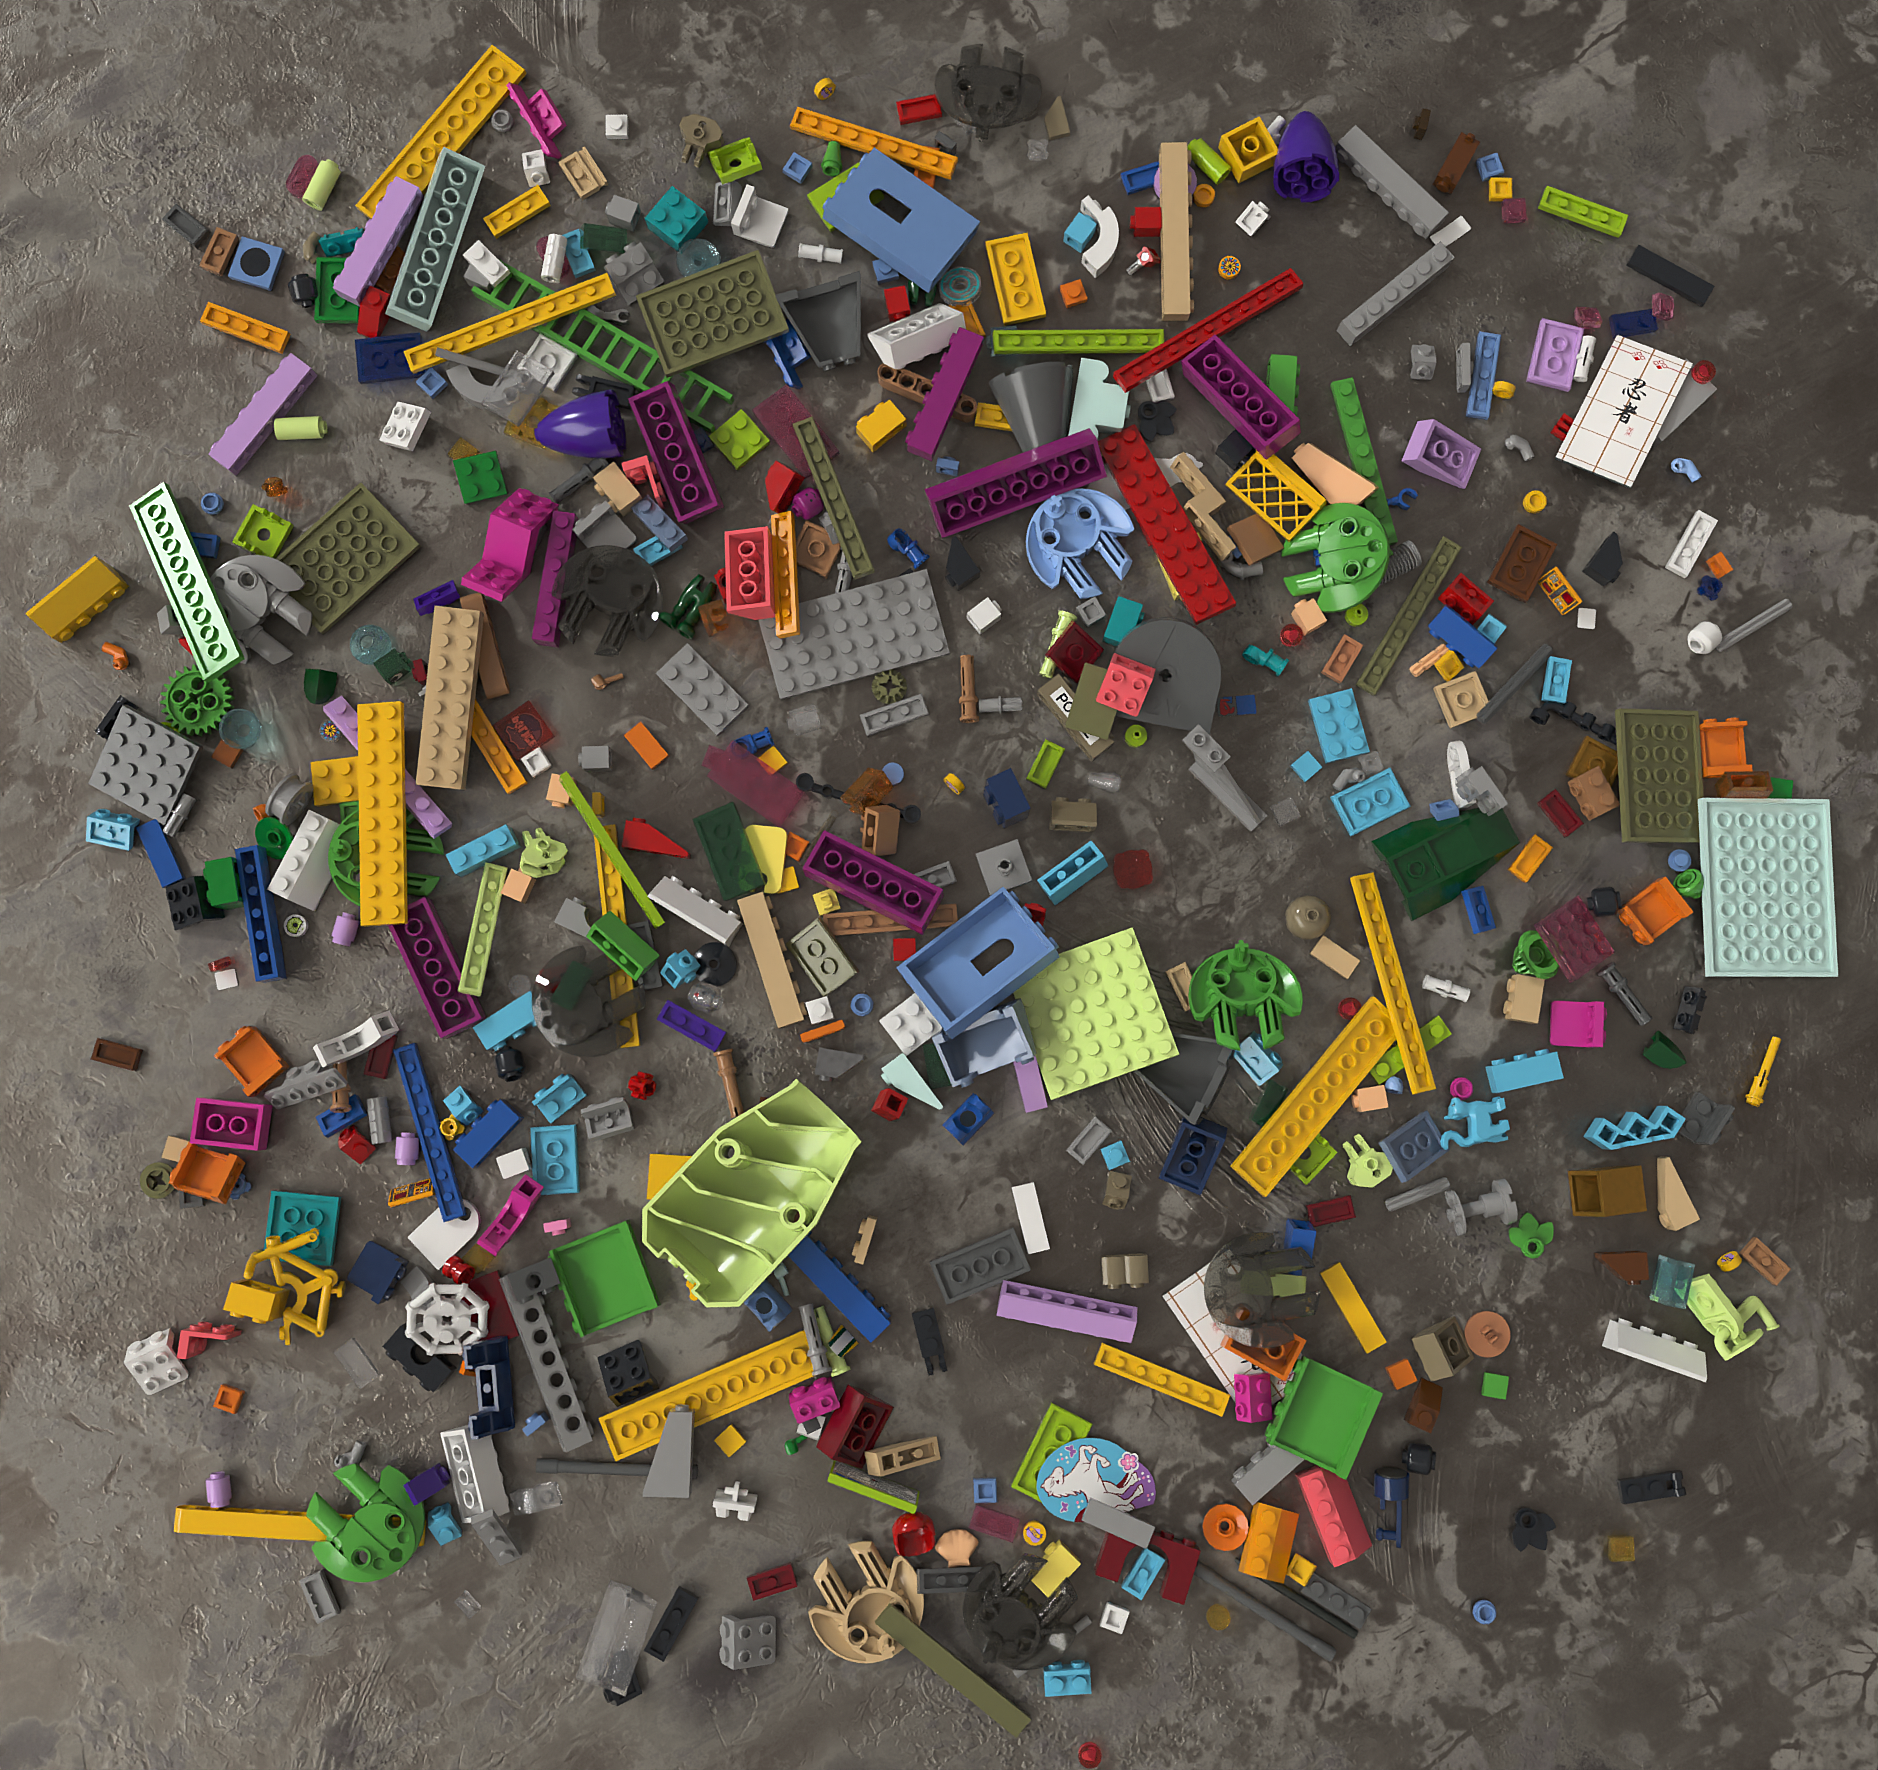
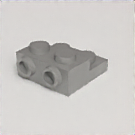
M635 241L624 247L625 253L619 257L615 253L605 260L607 265L604 266V269L628 305L637 300L636 295L652 290L664 282L642 243L640 242L636 245Z
M1482 766L1476 770L1471 767L1455 778L1458 782L1455 785L1458 787L1457 792L1464 800L1466 799L1468 803L1476 798L1479 809L1483 813H1487L1488 816L1508 804Z

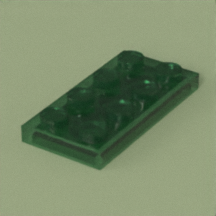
M730 802L692 819L724 901H729L766 885L734 802Z

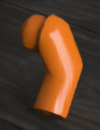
M105 642L102 646V651L113 656V662L115 663L112 664L116 670L126 669L129 664L126 650L112 643Z

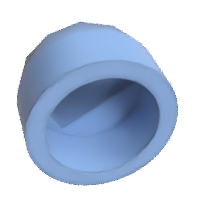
M1395 1076L1390 1077L1385 1083V1091L1392 1094H1402V1080Z

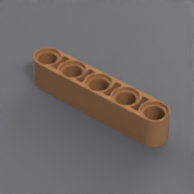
M884 363L878 368V382L881 387L925 405L923 404L925 395L922 394V391L926 389L932 390V380L904 368L893 369ZM885 373H891L893 375L890 379H885L882 377V375ZM905 381H910L913 383V385L910 387H904L902 383ZM962 393L952 417L966 423L973 421L977 412L976 401ZM965 406H969L973 410L969 413H965L962 411V408Z
M477 592L460 597L462 609L477 610L484 613L478 670L487 698L492 699L510 694L507 676L484 594Z

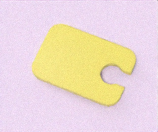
M750 825L745 829L738 880L742 890L755 892L754 877L758 873H764L767 876L768 881L765 885L764 893L776 894L781 890L788 840L786 830L780 827Z

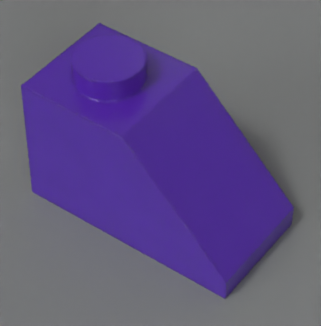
M440 1463L415 1476L403 1486L415 1506L446 1487L450 1483L448 1480L450 1476L444 1466L441 1467Z

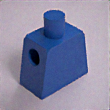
M1287 1218L1283 1256L1289 1263L1288 1273L1291 1275L1301 1276L1303 1265H1311L1316 1230L1310 1221Z

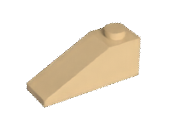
M1660 1156L1657 1158V1209L1660 1213L1659 1220L1668 1230L1677 1231L1700 1220L1670 1157Z
M937 1436L864 1451L868 1475L880 1477L941 1459Z

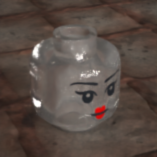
M705 981L693 985L688 996L691 1006L706 1014H711L716 1009L719 1010L724 1000L721 997V989Z

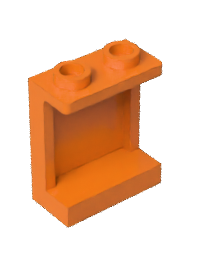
M1739 718L1725 719V722H1717V719H1706L1699 725L1702 779L1745 777L1753 773L1752 764H1746L1743 728L1748 725L1747 721H1740Z
M1666 876L1655 880L1622 905V909H1618L1621 922L1630 927L1634 932L1632 934L1634 939L1644 946L1652 944L1655 938L1682 918H1686L1693 913L1692 909Z
M244 1026L235 1033L236 1037L221 1044L214 1056L216 1059L222 1060L245 1087L243 1092L248 1097H256L290 1066L257 1027Z
M189 1141L187 1146L181 1151L180 1160L176 1168L170 1174L169 1184L179 1191L226 1205L245 1162L237 1155L229 1153L227 1156L198 1147Z

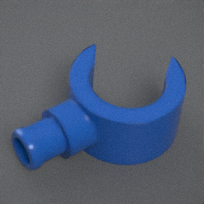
M1405 488L1398 496L1386 500L1388 506L1397 505L1402 510H1408L1410 506L1402 501V495H1409L1413 499H1416L1418 495L1415 490Z

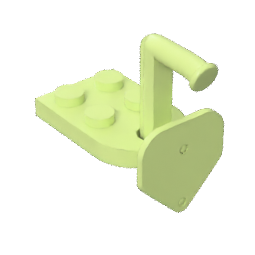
M1710 1274L1679 1282L1674 1287L1702 1325L1715 1336V1347L1725 1361L1752 1346L1763 1335L1762 1329L1743 1332L1744 1323L1755 1312L1764 1321L1767 1331L1780 1327L1765 1305L1756 1296H1749L1736 1309Z

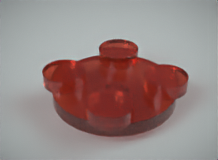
M1128 850L1114 856L1113 873L1120 888L1137 889L1152 882V863L1146 850Z

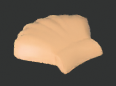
M954 1529L943 1533L935 1545V1550L948 1561V1568L971 1566L969 1558L979 1542L967 1530Z

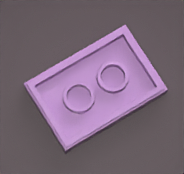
M1542 318L1526 382L1568 392L1571 389L1577 363L1576 357L1579 354L1585 328Z

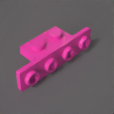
M509 82L506 85L510 91L509 95L518 104L521 116L528 121L531 133L542 145L541 150L548 157L560 159L562 155L552 139L567 125L548 92L541 88L532 98L528 99L521 86Z

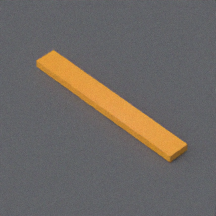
M797 107L790 124L791 130L829 142L836 141L842 146L869 154L875 147L896 163L950 180L958 163V157L801 107Z

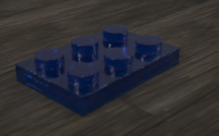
M420 332L355 339L359 383L368 384L420 378L425 373V370L413 374L404 354V351L422 344Z

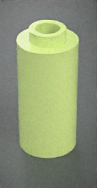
M329 159L320 161L302 197L304 203L316 210H323L341 173L338 169L339 166Z
M321 416L275 418L274 431L277 440L320 439L324 437V434H327V423L325 420H322Z

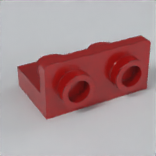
M1462 573L1438 597L1444 605L1448 604L1472 625L1494 602L1492 598Z

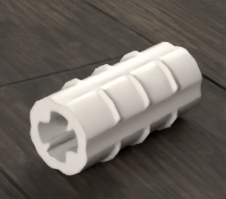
M549 234L541 279L550 283H560L567 238L562 235Z

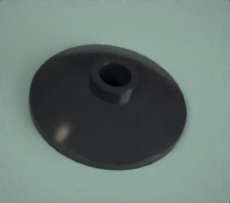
M707 943L700 947L694 955L700 964L696 971V978L707 986H722L728 983L736 972L737 960L735 954L728 946L722 943ZM712 960H716L718 962L716 968L710 967V962Z

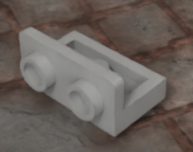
M615 1097L608 1102L591 1104L587 1108L581 1109L590 1142L634 1130L630 1106L624 1097Z

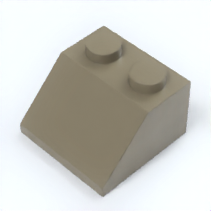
M1057 797L1056 801H1051L1049 830L1094 832L1097 827L1096 803H1091L1090 799H1078V802H1069V798Z
M1455 1316L1422 1330L1412 1338L1414 1348L1418 1352L1424 1370L1431 1381L1454 1376L1474 1359Z

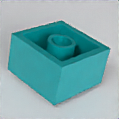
M673 186L670 187L645 217L648 229L681 255L708 224L706 211Z

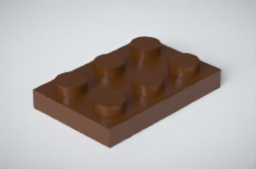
M1518 524L1486 583L1526 603L1557 544Z

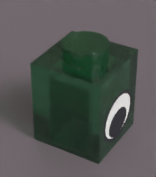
M395 648L373 663L383 679L390 685H393L412 671V668L409 666V663H411L409 657L404 651L400 653Z

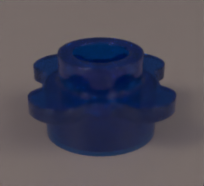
M1706 575L1702 577V584L1697 588V593L1700 596H1707L1709 600L1714 601L1718 598L1717 593L1720 592L1723 584L1720 580Z

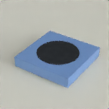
M242 236L228 277L232 280L271 291L285 251L283 248Z

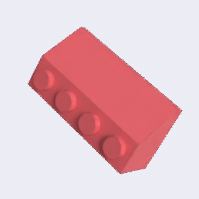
M768 526L726 531L727 612L753 620L775 618L772 534Z
M1318 1465L1295 1473L1329 1562L1334 1567L1357 1559L1368 1550L1372 1543L1347 1479L1345 1480Z

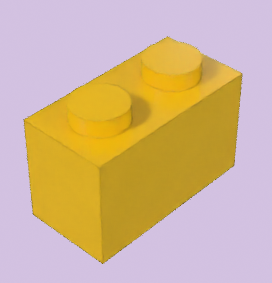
M889 399L885 403H879L874 408V412L869 416H863L857 422L856 432L870 450L875 452L907 426L906 418Z

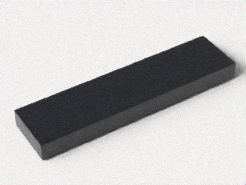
M1641 245L1636 247L1626 265L1701 307L1706 303L1715 287Z

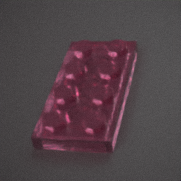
M786 384L752 409V412L800 474L806 479L812 473L793 428V423L812 416ZM815 421L829 458L832 460L840 454L839 450Z
M733 740L707 775L711 780L777 827L783 824L805 793L800 791L794 783Z

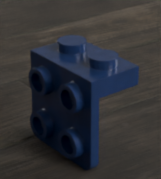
M369 1241L350 1271L347 1280L373 1295L371 1300L381 1304L389 1301L395 1292L394 1287L397 1281H400L407 1271L405 1267L409 1261L378 1243Z

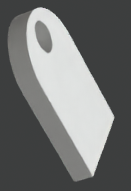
M1453 741L1448 745L1447 762L1454 803L1459 810H1465L1476 803V798L1468 803L1457 792L1458 787L1455 784L1458 782L1455 778L1470 769L1463 742Z
M463 1199L464 1206L471 1211V1216L468 1220H463L460 1217L443 1222L438 1207L408 1236V1239L437 1270H440L450 1257L455 1256L477 1234L480 1228L481 1218L479 1211L468 1200Z

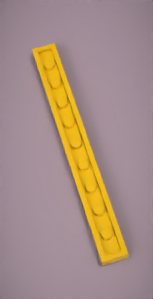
M605 273L404 351L411 372L415 374L448 361L447 359L435 356L437 347L464 355L616 296L608 273Z
M617 825L603 826L619 851ZM594 835L602 915L604 916L607 912L611 911L627 925L622 877ZM607 956L617 1048L641 1046L634 981Z
M1374 873L1353 876L1350 878L1412 1095L1434 1090L1436 1086Z

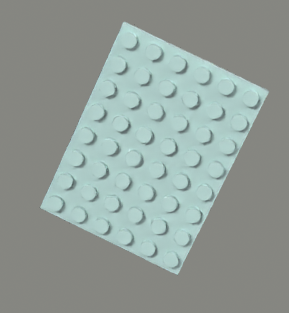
M1699 798L1701 873L1704 879L1702 907L1705 977H1838L1829 799Z

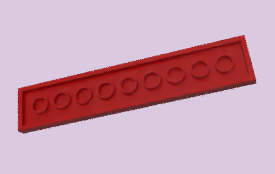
M1133 424L1121 432H1116L1099 440L1098 445H1100L1099 449L1103 455L1102 459L1195 625L1235 607L1236 601L1136 425Z

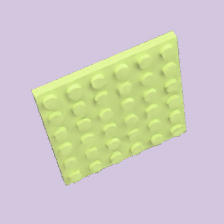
M1133 927L1060 953V957L1013 993L1015 999L1021 998L1025 1007L1037 1052L1035 1056L1051 1100L1179 1055Z

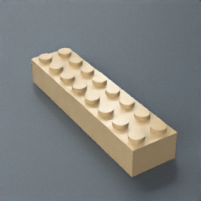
M443 606L434 607L416 785L466 790L484 613L481 611Z

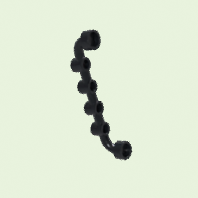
M1546 702L1540 708H1534L1530 714L1532 721L1545 725L1550 717L1548 711L1554 710L1562 718L1577 723L1581 729L1591 731L1597 734L1601 740L1611 742L1617 746V739L1614 734L1616 728L1607 723H1604L1602 727L1595 723L1596 716L1587 712L1581 716L1575 712L1577 706L1571 702H1566L1564 705L1557 702Z
M802 773L796 778V785L800 791L819 793L825 799H839L848 806L855 804L865 809L868 801H872L874 803L873 806L886 805L876 802L872 797L863 798L854 795L852 791L843 792L833 789L829 784H816L813 777L808 773ZM827 788L832 790L829 795L823 793ZM851 795L853 799L849 802L845 801V796ZM893 803L887 804L900 810V818H903L907 823H917L921 818V811L915 805H908L903 810L897 808Z

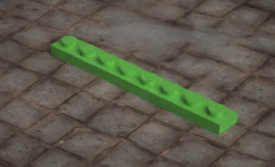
M1353 377L1334 381L1330 386L1353 470L1379 487L1377 491L1363 502V507L1378 518L1387 533L1389 546L1394 545L1398 540Z

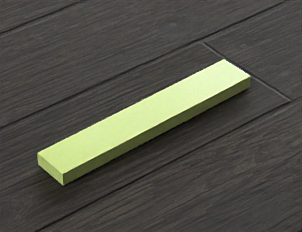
M485 863L458 987V992L481 996L502 897L501 891L505 883L508 867Z

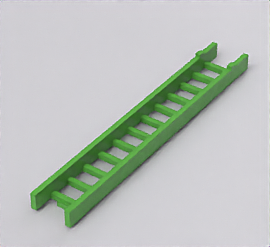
M503 261L501 262L509 269L510 274L494 288L491 294L484 292L476 286L472 288L475 297L503 313L516 308L528 288L541 294L538 299L556 293ZM510 277L522 283L510 304L507 305L498 300L497 297ZM584 308L573 312L577 317L564 337L552 331L559 318L548 322L546 326L539 325L531 328L535 332L541 333L577 354L578 357L621 382L634 386L640 393L650 389V387L644 385V382L656 363L661 364L655 349ZM586 320L596 327L581 348L570 342L582 321ZM603 330L614 336L600 359L588 351ZM622 341L631 346L632 350L620 369H617L608 364L607 361L619 342ZM641 352L651 359L638 380L625 372L637 353ZM691 370L679 373V375L688 379L679 394L681 402H683L694 383L706 391L694 412L686 408L684 409L690 423H694L712 434L716 431L714 425L699 415L712 394L731 405L734 402L733 395ZM665 376L661 383L670 382L673 376L668 378Z

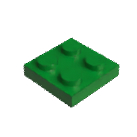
M496 450L453 460L464 504L508 494Z

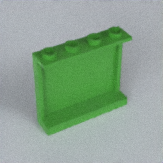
M630 1220L549 1251L550 1256L548 1258L551 1257L560 1281L558 1288L560 1291H564L566 1299H564L565 1307L568 1312L571 1311L574 1318L572 1321L573 1329L576 1334H580V1337L661 1305Z
M1302 1355L1301 1359H1297L1293 1366V1372L1295 1373L1292 1380H1288L1284 1387L1283 1393H1285L1283 1401H1279L1275 1408L1274 1415L1276 1417L1273 1424L1269 1423L1265 1431L1266 1441L1272 1446L1275 1445L1346 1480L1383 1393Z

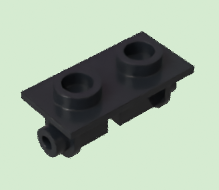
M120 695L96 728V734L108 739L122 705H128L136 710L139 707Z
M1685 986L1673 1029L1683 1030L1689 1034H1694L1695 1031H1698L1701 1016L1696 1014V1012H1702L1705 1000L1707 999L1706 991L1703 988Z

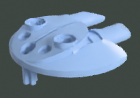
M1080 488L1057 496L1053 495L1036 510L1029 523L1026 535V551L1029 563L1038 578L1051 589L1059 585L1061 576L1067 580L1080 599L1102 595L1103 592L1082 566L1081 559L1084 558L1085 554L1088 555L1095 549L1096 552H1100L1122 581L1129 571L1133 560L1116 538L1117 536H1129L1134 531L1132 521L1117 501L1096 490ZM1086 511L1091 517L1083 519L1079 513ZM1051 536L1056 542L1047 544L1044 538Z

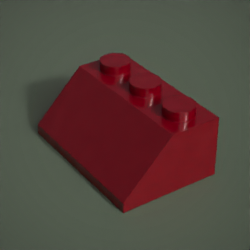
M848 1385L839 1401L840 1408L835 1409L816 1447L832 1460L862 1469L866 1463L864 1451L873 1449L894 1407L862 1389Z

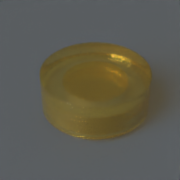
M1217 1604L1208 1609L1206 1618L1213 1629L1223 1630L1229 1625L1230 1614L1224 1606Z

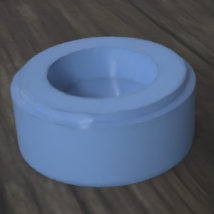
M889 763L882 769V779L886 784L895 786L902 782L904 772L899 764Z

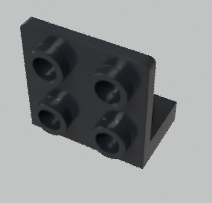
M192 876L166 887V897L169 903L174 930H181L201 921H214L225 918L223 909L213 907L208 902L207 890L209 888L204 876Z
M635 1340L598 1357L608 1398L617 1407L659 1389L657 1380L649 1371L640 1340Z

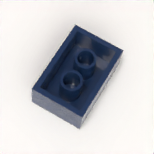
M1011 768L986 779L983 796L988 806L993 805V817L997 825L1002 824L1005 829L1028 818L1031 808Z

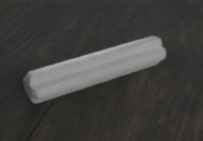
M1442 1177L1386 1199L1385 1205L1389 1211L1397 1210L1449 1189L1450 1183L1446 1177Z

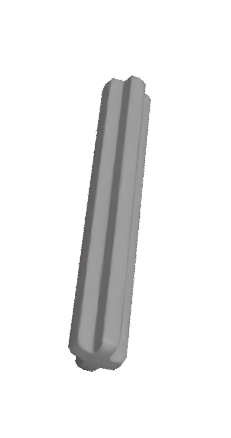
M1782 600L1723 636L1721 643L1716 647L1717 651L1722 652L1792 609L1793 606L1790 600Z

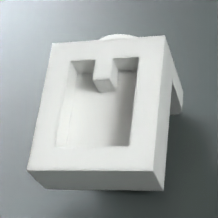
M536 150L522 153L523 168L529 186L549 184L550 178L543 151Z
M1252 201L1235 222L1252 237L1262 224L1271 218L1267 213L1270 209L1261 201L1258 204Z

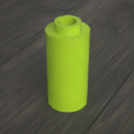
M1202 138L1198 140L1193 139L1188 144L1187 150H1191V160L1213 182L1218 185L1229 175L1232 167Z

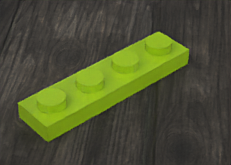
M1550 186L1545 188L1538 206L1540 210L1617 238L1621 236L1628 218L1627 214Z
M1440 1016L1434 1017L1419 1028L1425 1052L1452 1034ZM1398 1043L1387 1050L1369 1071L1377 1085H1380L1404 1068Z

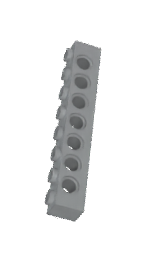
M529 1276L527 1280L529 1287L535 1288L534 1284L537 1283L535 1276ZM504 1277L500 1278L501 1287L563 1452H569L593 1441L591 1437L594 1434L590 1422H586L584 1419L585 1407L581 1399L577 1400L575 1395L577 1386L574 1379H569L566 1370L569 1369V1365L565 1356L561 1357L558 1350L561 1348L558 1336H553L550 1327L553 1326L550 1315L545 1314L542 1306L545 1305L541 1292L533 1294L534 1299L523 1304L519 1300L513 1302ZM528 1309H534L537 1313V1318L533 1322L526 1319ZM538 1330L543 1331L545 1334V1339L540 1344L534 1340V1334ZM545 1352H550L553 1355V1361L550 1365H545L542 1361V1356ZM555 1373L561 1377V1383L557 1387L552 1386L550 1383V1378ZM562 1395H566L569 1398V1405L564 1409L558 1404V1400ZM570 1417L577 1419V1427L573 1430L567 1428V1420Z

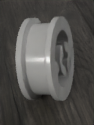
M295 773L287 775L272 791L266 803V814L270 817H278L281 824H291L302 814L313 794V785L309 782H301L299 776Z

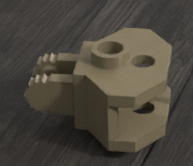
M692 114L681 119L679 127L686 144L681 162L688 163L693 152L697 154L694 159V166L700 168L704 157H708L707 152L723 147L725 143L722 137L723 132L715 120L698 114Z

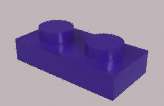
M451 580L413 600L419 615L423 616L433 613L435 606H443L455 602L456 599L460 598V594L455 582Z

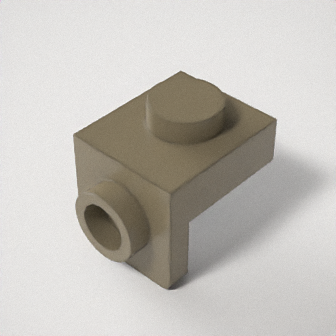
M1109 1171L1102 1204L1111 1209H1125L1129 1198L1132 1176Z

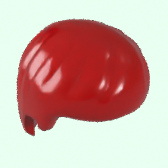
M918 1511L913 1514L908 1512L899 1516L894 1522L892 1535L896 1552L899 1556H919L934 1548L935 1527L928 1515Z

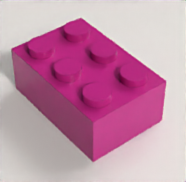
M196 1098L190 1143L256 1151L266 1150L273 1105L214 1098Z

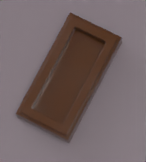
M97 1038L90 1060L137 1071L143 1049Z

